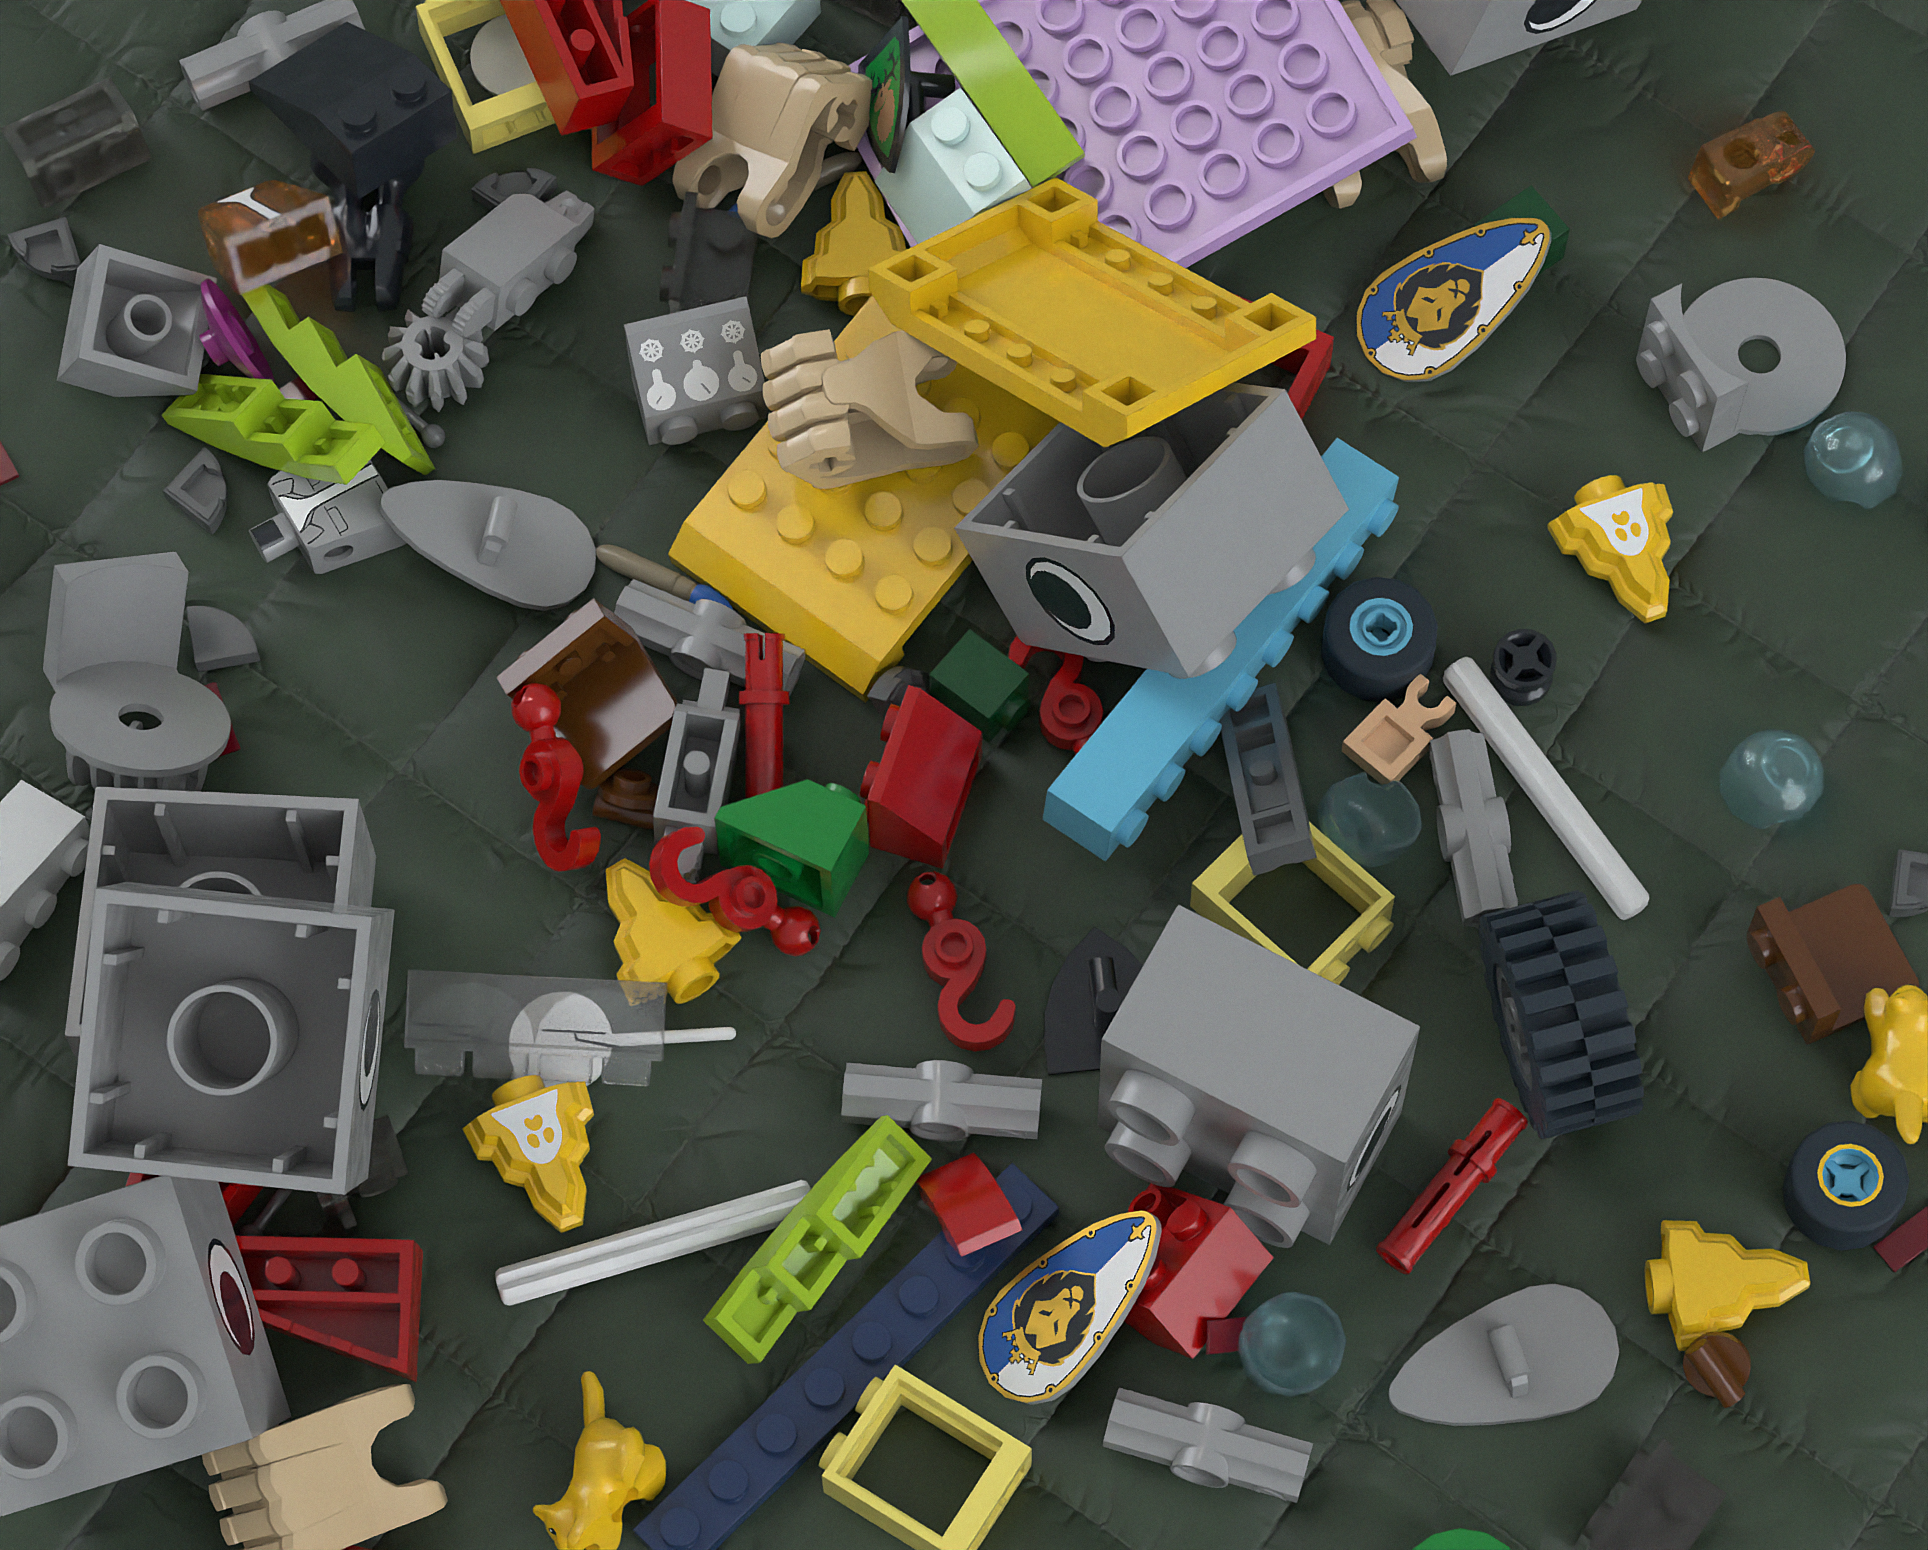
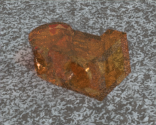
M1777 111L1762 119L1757 118L1701 145L1688 180L1719 220L1737 210L1741 200L1773 183H1781L1794 176L1811 160L1815 149L1786 111Z

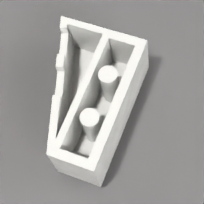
M20 780L0 802V981L6 978L16 965L20 955L19 946L33 927L36 929L40 928L50 918L57 903L56 894L69 876L75 877L79 875L86 867L90 827L85 816L23 780Z

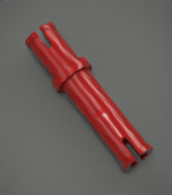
M759 633L744 634L745 691H739V704L745 705V799L783 787V705H789V691H783V641H785V634L765 633L764 660V635H759Z
M1495 1098L1492 1106L1464 1140L1456 1139L1447 1151L1450 1156L1448 1161L1415 1199L1414 1203L1386 1238L1376 1246L1377 1253L1386 1263L1397 1271L1409 1275L1413 1270L1412 1267L1440 1232L1449 1224L1452 1217L1481 1182L1489 1183L1497 1173L1495 1166L1497 1161L1521 1131H1524L1529 1125L1527 1124V1118L1516 1107L1501 1098Z

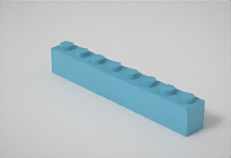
M1336 438L1321 458L1349 510L1313 547L1316 560L1309 573L1293 586L1278 593L1267 595L1233 630L1237 638L1234 650L1224 662L1213 670L1197 677L1179 679L1166 672L1146 669L1048 788L1042 820L1105 862L1120 843L1127 848L1130 847L1144 829L1149 815L1145 812L1157 798L1163 802L1167 801L1180 785L1186 771L1182 767L1193 753L1200 757L1203 756L1213 745L1221 731L1222 724L1219 723V720L1230 708L1238 712L1244 707L1258 684L1255 676L1265 664L1275 667L1282 660L1294 639V636L1290 634L1301 620L1309 624L1316 618L1329 596V591L1326 590L1336 576L1342 580L1349 577L1364 553V548L1361 545L1371 533L1380 537L1390 526L1399 509V505L1393 502L1399 480L1397 475L1344 441Z

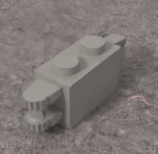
M567 190L545 203L531 194H512L442 250L439 281L437 284L434 283V286L430 287L429 292L426 293V297L423 299L424 302L421 305L423 307L422 311L434 319H439L445 312L458 306L460 310L456 313L451 326L453 327L452 330L464 339L473 336L475 332L481 330L485 325L495 331L512 316L524 314L539 294L553 283H562L570 275L577 260V254L574 252L575 245L592 227L595 208L587 202H582L575 194Z
M709 668L704 669L698 702L683 700L682 704L677 703L675 707L653 815L655 844L667 834L684 827H700L705 832L704 841L683 849L677 862L681 876L687 882L693 884L699 881L698 874H701L704 853L718 855L719 849L714 817L720 807L728 804L740 742V709L726 707L730 689V672Z

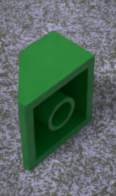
M807 779L722 806L714 817L721 866L731 869L737 866L751 865L762 869L771 878L776 891L834 918L869 855L866 806L861 804L860 798L855 793L834 783H828L824 787Z

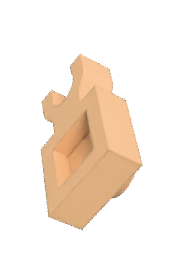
M1419 674L1409 684L1404 703L1398 709L1387 699H1384L1342 743L1341 751L1388 791L1429 751L1430 740H1433V738L1425 731L1443 725L1455 713L1456 702L1449 696H1446L1440 705L1435 708L1423 707L1418 702V699L1427 692L1429 680L1422 674Z

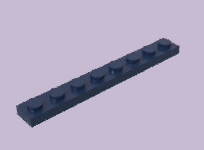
M1011 1163L995 1180L1018 1217L1022 1231L961 1257L948 1243L942 1230L633 1529L634 1536L648 1550H716L856 1413V1405L872 1379L878 1377L884 1381L894 1365L902 1368L1059 1215V1206Z

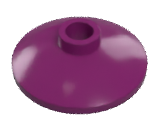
M209 278L202 281L200 284L201 301L209 329L200 334L199 337L209 356L219 367L230 361L249 378L270 379L275 383L272 370L262 354L256 339L231 301L214 281Z

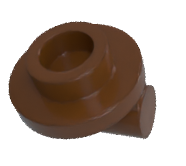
M631 768L618 769L614 775H611L599 784L592 814L596 817L654 831L653 815L659 786L651 782L652 777L646 772Z
M1707 1332L1695 1339L1686 1349L1683 1369L1687 1380L1696 1390L1705 1395L1716 1397L1724 1408H1728L1741 1400L1745 1395L1742 1387L1749 1378L1751 1358L1745 1345L1736 1337L1724 1332Z

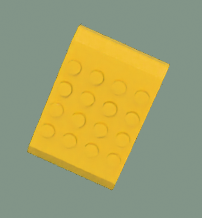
M1056 177L868 268L869 291L892 325L1105 448L1141 432L1316 339V317L1273 293L1252 303L1241 299L1099 222L1097 199Z
M873 295L834 340L839 361L856 357L873 341L891 333L903 331L890 323ZM957 363L955 369L945 378L929 380L915 387L918 395L943 413H966L973 419L979 446L968 458L953 464L903 470L835 488L818 489L812 487L810 483L799 477L785 472L781 468L777 457V445L781 442L772 438L767 421L686 518L668 553L672 564L700 584L708 585L729 600L733 608L766 632L785 634V642L805 650V660L865 703L868 701V694L877 680L886 671L895 667L903 658L904 651L902 646L973 560L954 528L1060 423V421L960 363Z

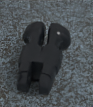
M311 152L310 167L314 175L330 188L335 200V207L330 212H327L324 219H322L323 245L321 246L324 259L329 265L330 291L335 310L355 312L358 292L357 270H375L374 285L378 311L396 310L401 298L404 265L408 263L413 233V218L401 208L407 189L419 179L425 168L424 159L376 188L375 206L370 212L365 213L363 212V197L358 199Z

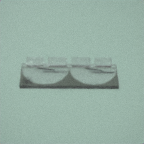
M408 970L404 1048H417L415 1050V1072L422 1075L462 1077L465 1068V1051H474V1077L517 1079L528 1076L529 1054L538 1055L537 1075L543 1081H585V1083H591L594 1058H602V1084L649 1086L651 1061H663L667 982Z

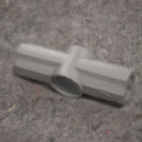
M324 0L288 16L280 11L259 13L248 19L240 27L237 37L181 59L179 62L190 92L197 106L203 111L251 91L249 87L250 80L343 23L349 22L364 30L365 28L353 0Z
M635 579L628 586L624 587L617 600L614 614L633 628L642 645L669 656L670 661L678 669L696 679L702 680L704 669L709 668L730 672V682L745 687L744 634L746 633L764 635L763 660L765 658V633L747 626L745 620L738 613L721 603L700 599L693 604ZM783 641V691H789L790 696L800 676L805 660V650Z
M1470 729L1447 732L1440 738L1430 740L1429 759L1432 764L1433 780L1439 800V805L1436 809V820L1442 856L1445 862H1451L1463 926L1479 929V925H1481L1479 919L1482 915L1518 906V898L1508 858V853L1511 850V835L1504 799L1501 796L1496 797L1484 733H1475Z
M945 1060L924 1061L917 1064L916 1068L846 1063L841 1121L842 1123L873 1125L881 1116L888 1115L901 1128H910L909 1130L912 1134L934 1141H958L966 1138L968 1133L1037 1139L1042 1079L974 1074L972 1068L964 1064Z
M1119 1388L1109 1416L1103 1447L1168 1465L1172 1473L1195 1484L1223 1488L1230 1483L1258 1493L1261 1492L1285 1501L1297 1503L1313 1443L1247 1425L1242 1416L1217 1405L1194 1402L1185 1407L1154 1396H1147L1132 1390Z

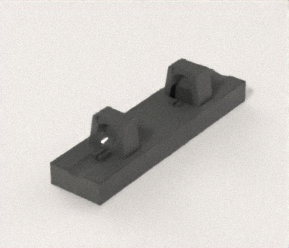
M1273 683L1256 688L1240 711L1236 712L1230 708L1219 720V723L1222 724L1221 733L1246 854L1254 876L1275 870L1284 864H1296L1317 858L1284 708L1277 685Z

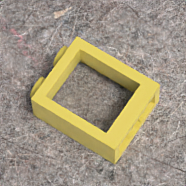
M425 0V3L416 6L419 32L440 80L452 91L454 112L473 154L555 124L537 81L472 105L443 37L506 14L500 0Z
M1309 822L1317 858L1303 861L1302 863L1361 913L1307 968V970L1340 985L1350 970L1346 963L1361 948L1367 953L1372 952L1392 930L1394 924L1390 919L1395 896ZM1241 834L1192 883L1190 907L1202 917L1296 963L1229 904L1255 877L1247 858L1243 835Z
M894 1365L884 1381L875 1377L864 1390L855 1408V1411L861 1414L849 1435L846 1436L838 1432L824 1451L819 1462V1467L825 1470L822 1474L823 1491L915 1550H977L1030 1469L1032 1448L899 1366ZM901 1405L992 1460L943 1537L852 1481Z

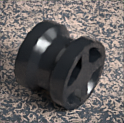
M1517 629L1508 632L1499 640L1494 650L1493 662L1490 668V683L1504 702L1513 706H1529L1538 703L1547 695L1552 685L1557 663V653L1553 643L1544 634L1533 629ZM1532 672L1533 677L1531 675L1518 677L1521 673Z

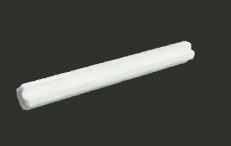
M1463 657L1451 664L1444 671V684L1479 731L1484 733L1487 742L1620 919L1627 920L1640 913L1648 905V892L1472 658Z
M796 1181L501 1267L495 1272V1280L501 1300L505 1305H514L777 1228L811 1188L807 1181Z

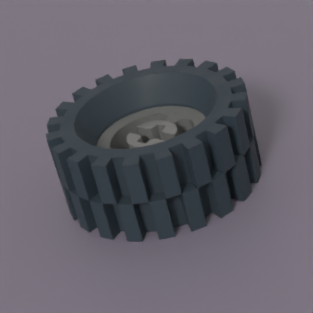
M1576 890L1482 915L1479 919L1481 923L1479 925V937L1482 942L1480 953L1486 967L1484 977L1486 987L1491 994L1493 1004L1490 1005L1494 1021L1497 1022L1501 1035L1499 1039L1504 1055H1507L1514 1087H1518L1521 1105L1524 1112L1528 1113L1530 1125L1534 1131H1537L1538 1137L1547 1139L1640 1114L1639 1111H1642L1643 1108L1641 1097H1644L1643 1084L1638 1075L1642 1073L1640 1058L1634 1047V1043L1637 1042L1634 1027L1629 1022L1626 1010L1628 1003L1624 989L1621 990L1617 978L1618 969L1614 957L1609 954L1607 949V937L1602 925L1598 926L1596 912L1592 904H1588L1586 895Z

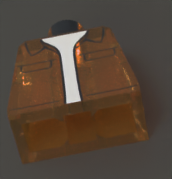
M270 180L233 195L222 196L215 202L198 210V218L212 265L239 295L343 253L328 196L278 180Z

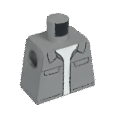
M371 460L347 485L304 478L283 471L278 472L267 484L278 515L249 530L255 546L266 563L298 547L312 571L316 574H323L407 544L396 534L380 513L379 501L388 488Z

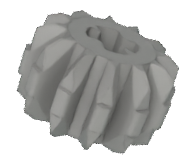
M458 307L445 317L440 316L439 319H434L429 315L419 318L417 314L407 310L405 315L407 328L390 326L388 333L390 346L384 348L382 353L384 367L390 371L388 378L392 389L396 393L406 391L407 400L414 408L427 397L431 398L432 407L440 412L444 405L443 398L450 396L455 401L464 405L467 399L465 387L481 388L484 377L481 368L486 367L489 362L488 349L481 343L483 340L481 330L465 339L452 330L453 327L451 325L454 322L453 319L456 317V313L459 311Z

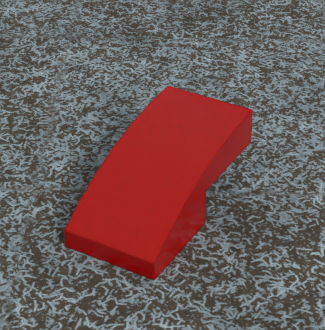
M975 1153L919 1176L916 1181L923 1202L938 1217L946 1240L961 1257L1022 1231L1018 1217L1003 1191Z

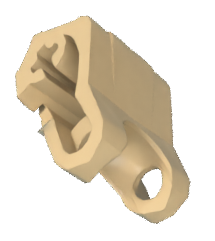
M1348 0L1340 3L1416 133L1417 138L1394 151L1400 154L1408 167L1412 179L1418 183L1433 182L1444 178L1447 156L1438 122L1431 106L1411 81L1408 80L1404 65L1410 63L1409 60H1412L1411 43L1414 42V37L1404 11L1398 7L1394 0H1367L1366 10L1359 0ZM1357 171L1323 190L1325 198L1331 207L1343 208L1353 205L1362 187L1360 172Z
M777 42L776 44L756 46L740 44L732 48L726 57L712 94L713 138L678 161L675 165L672 181L678 198L700 208L709 209L717 206L729 192L744 187L737 199V208L746 228L769 238L778 237L801 211L821 177L822 161L827 145L835 141L838 146L855 151L869 125L872 80L863 74L851 72V68L843 62L827 59L820 52L806 49L801 50L795 45Z
M830 329L797 334L792 336L791 339L761 353V366L765 377L769 380L763 383V398L767 408L773 411L768 414V427L772 438L781 442L777 445V457L781 468L785 472H789L810 483L814 488L830 489L903 470L953 464L968 458L979 446L973 419L966 413H943L918 395L915 387L929 380L945 378L955 369L958 362L904 331H897L873 341L856 357L839 361L837 358L836 347Z
M391 1384L339 1401L330 1407L281 1425L278 1424L253 1439L202 1454L203 1464L208 1474L211 1476L221 1473L222 1480L209 1485L210 1499L216 1511L231 1507L233 1510V1514L220 1519L221 1533L227 1545L243 1542L245 1548L241 1550H341L431 1515L444 1508L448 1500L444 1486L438 1481L419 1479L396 1485L380 1477L372 1466L371 1446L378 1432L393 1421L409 1416L412 1410H414L415 1397L411 1385Z

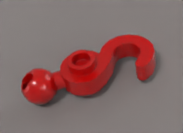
M1016 636L1010 645L1008 658L1021 668H1025L1032 655L1041 651L1053 652L1062 660L1063 666L1050 681L1041 701L1039 724L1042 734L1049 743L1060 749L1074 750L1076 755L1099 728L1103 719V708L1099 697L1092 689L1079 684L1084 657L1026 645Z
M531 683L525 685L515 694L511 702V713L516 724L524 731L529 732L531 743L526 747L520 762L519 774L523 786L533 799L540 802L534 813V843L539 856L548 867L555 871L586 868L594 862L599 852L601 839L599 829L597 827L573 830L570 833L569 840H567L565 834V821L574 806L583 777V762L579 753L568 740L556 737L554 725L561 715V701L556 692L548 685Z
M684 827L662 837L655 845L649 861L650 877L657 892L668 902L681 907L697 906L709 901V909L715 921L724 929L736 933L751 931L763 926L770 930L773 945L781 953L791 956H803L810 952L818 943L821 927L815 914L810 909L800 906H787L783 909L777 905L776 888L771 878L762 869L751 865L737 866L710 875L697 884L687 882L678 870V858L683 849L704 841L705 832L702 828Z
M936 871L922 873L914 878L909 885L906 897L908 906L913 914L927 921L931 928L924 937L922 959L924 969L929 977L941 986H944L938 1001L940 1028L947 1039L961 1049L975 1052L992 1049L1002 1043L1012 1031L1016 1017L1015 1003L1010 999L1002 1000L991 1019L983 1024H971L962 1019L958 1013L959 1007L975 989L984 971L987 959L985 938L979 929L970 922L954 919L952 911L956 906L958 896L952 881L946 875ZM927 879L934 881L930 885L921 884L922 881Z

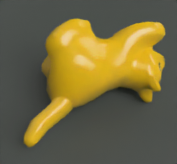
M1913 984L1899 987L1890 997L1884 989L1874 988L1866 993L1863 1008L1870 1032L1871 1056L1864 1068L1856 1073L1850 1085L1852 1102L1856 1110L1866 1118H1875L1880 1114L1896 1117V1127L1902 1139L1907 1144H1914L1919 1139L1922 1122L1928 1123V996L1922 989Z
M587 1371L581 1377L585 1428L575 1448L572 1480L567 1492L560 1501L552 1505H535L532 1509L533 1513L545 1523L546 1530L554 1541L557 1550H584L585 1548L586 1550H617L622 1534L623 1508L631 1500L644 1499L652 1501L665 1485L666 1461L660 1448L644 1443L641 1432L635 1427L625 1428L615 1419L605 1418L603 1388L596 1374Z

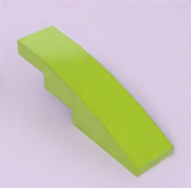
M901 0L1032 188L1055 178L1085 157V153L977 0Z
M260 280L251 288L241 293L277 350L307 386L343 420L372 423L386 442L381 447L383 450L423 475H427L435 470L393 390L378 366L358 354L348 359L333 331L310 317L300 322L287 296L264 281Z
M200 374L197 392L193 395H180L162 414L167 424L216 448L249 461L304 478L347 485L386 443L372 423L335 420L322 401L287 399L270 379Z
M888 1115L881 1116L836 1161L784 1218L739 1272L703 1321L747 1364L761 1363L796 1313L809 1311L813 1308L847 1260L861 1258L932 1158Z

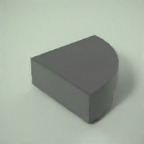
M527 168L526 171L510 172L498 175L497 172L490 174L480 180L471 191L473 200L492 211L512 194H531L545 203L558 188L556 176L540 169Z
M66 217L7 234L17 258L29 270L52 280H75L77 268L81 265Z
M204 447L163 492L169 503L213 535L222 523L227 510L228 489L217 459Z
M186 607L194 660L198 672L260 661L255 641L250 631L239 619L226 611L213 607Z
M896 666L886 671L877 680L870 690L868 698L883 720L891 704L901 706L908 685L920 688L926 693L929 692L930 679L928 673L904 666Z
M1898 849L1895 856L1888 916L1908 917L1928 911V854Z

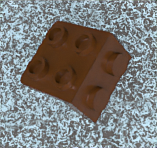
M594 598L582 608L572 612L559 627L533 648L520 654L512 665L497 676L506 695L512 699L525 685L531 683L548 685L556 692L561 701V715L554 725L556 737L568 740L579 753L584 769L580 785L586 789L596 788L671 728L674 710L677 706L676 699L633 628Z
M1862 884L1849 885L1788 912L1781 897L1757 906L1747 931V943L1750 952L1758 966L1766 969L1777 989L1778 1001L1785 1017L1792 1025L1797 1026L1806 1045L1865 1020L1863 1008L1866 993L1872 989H1884L1890 997L1899 987L1913 984L1919 988L1918 978L1869 890Z

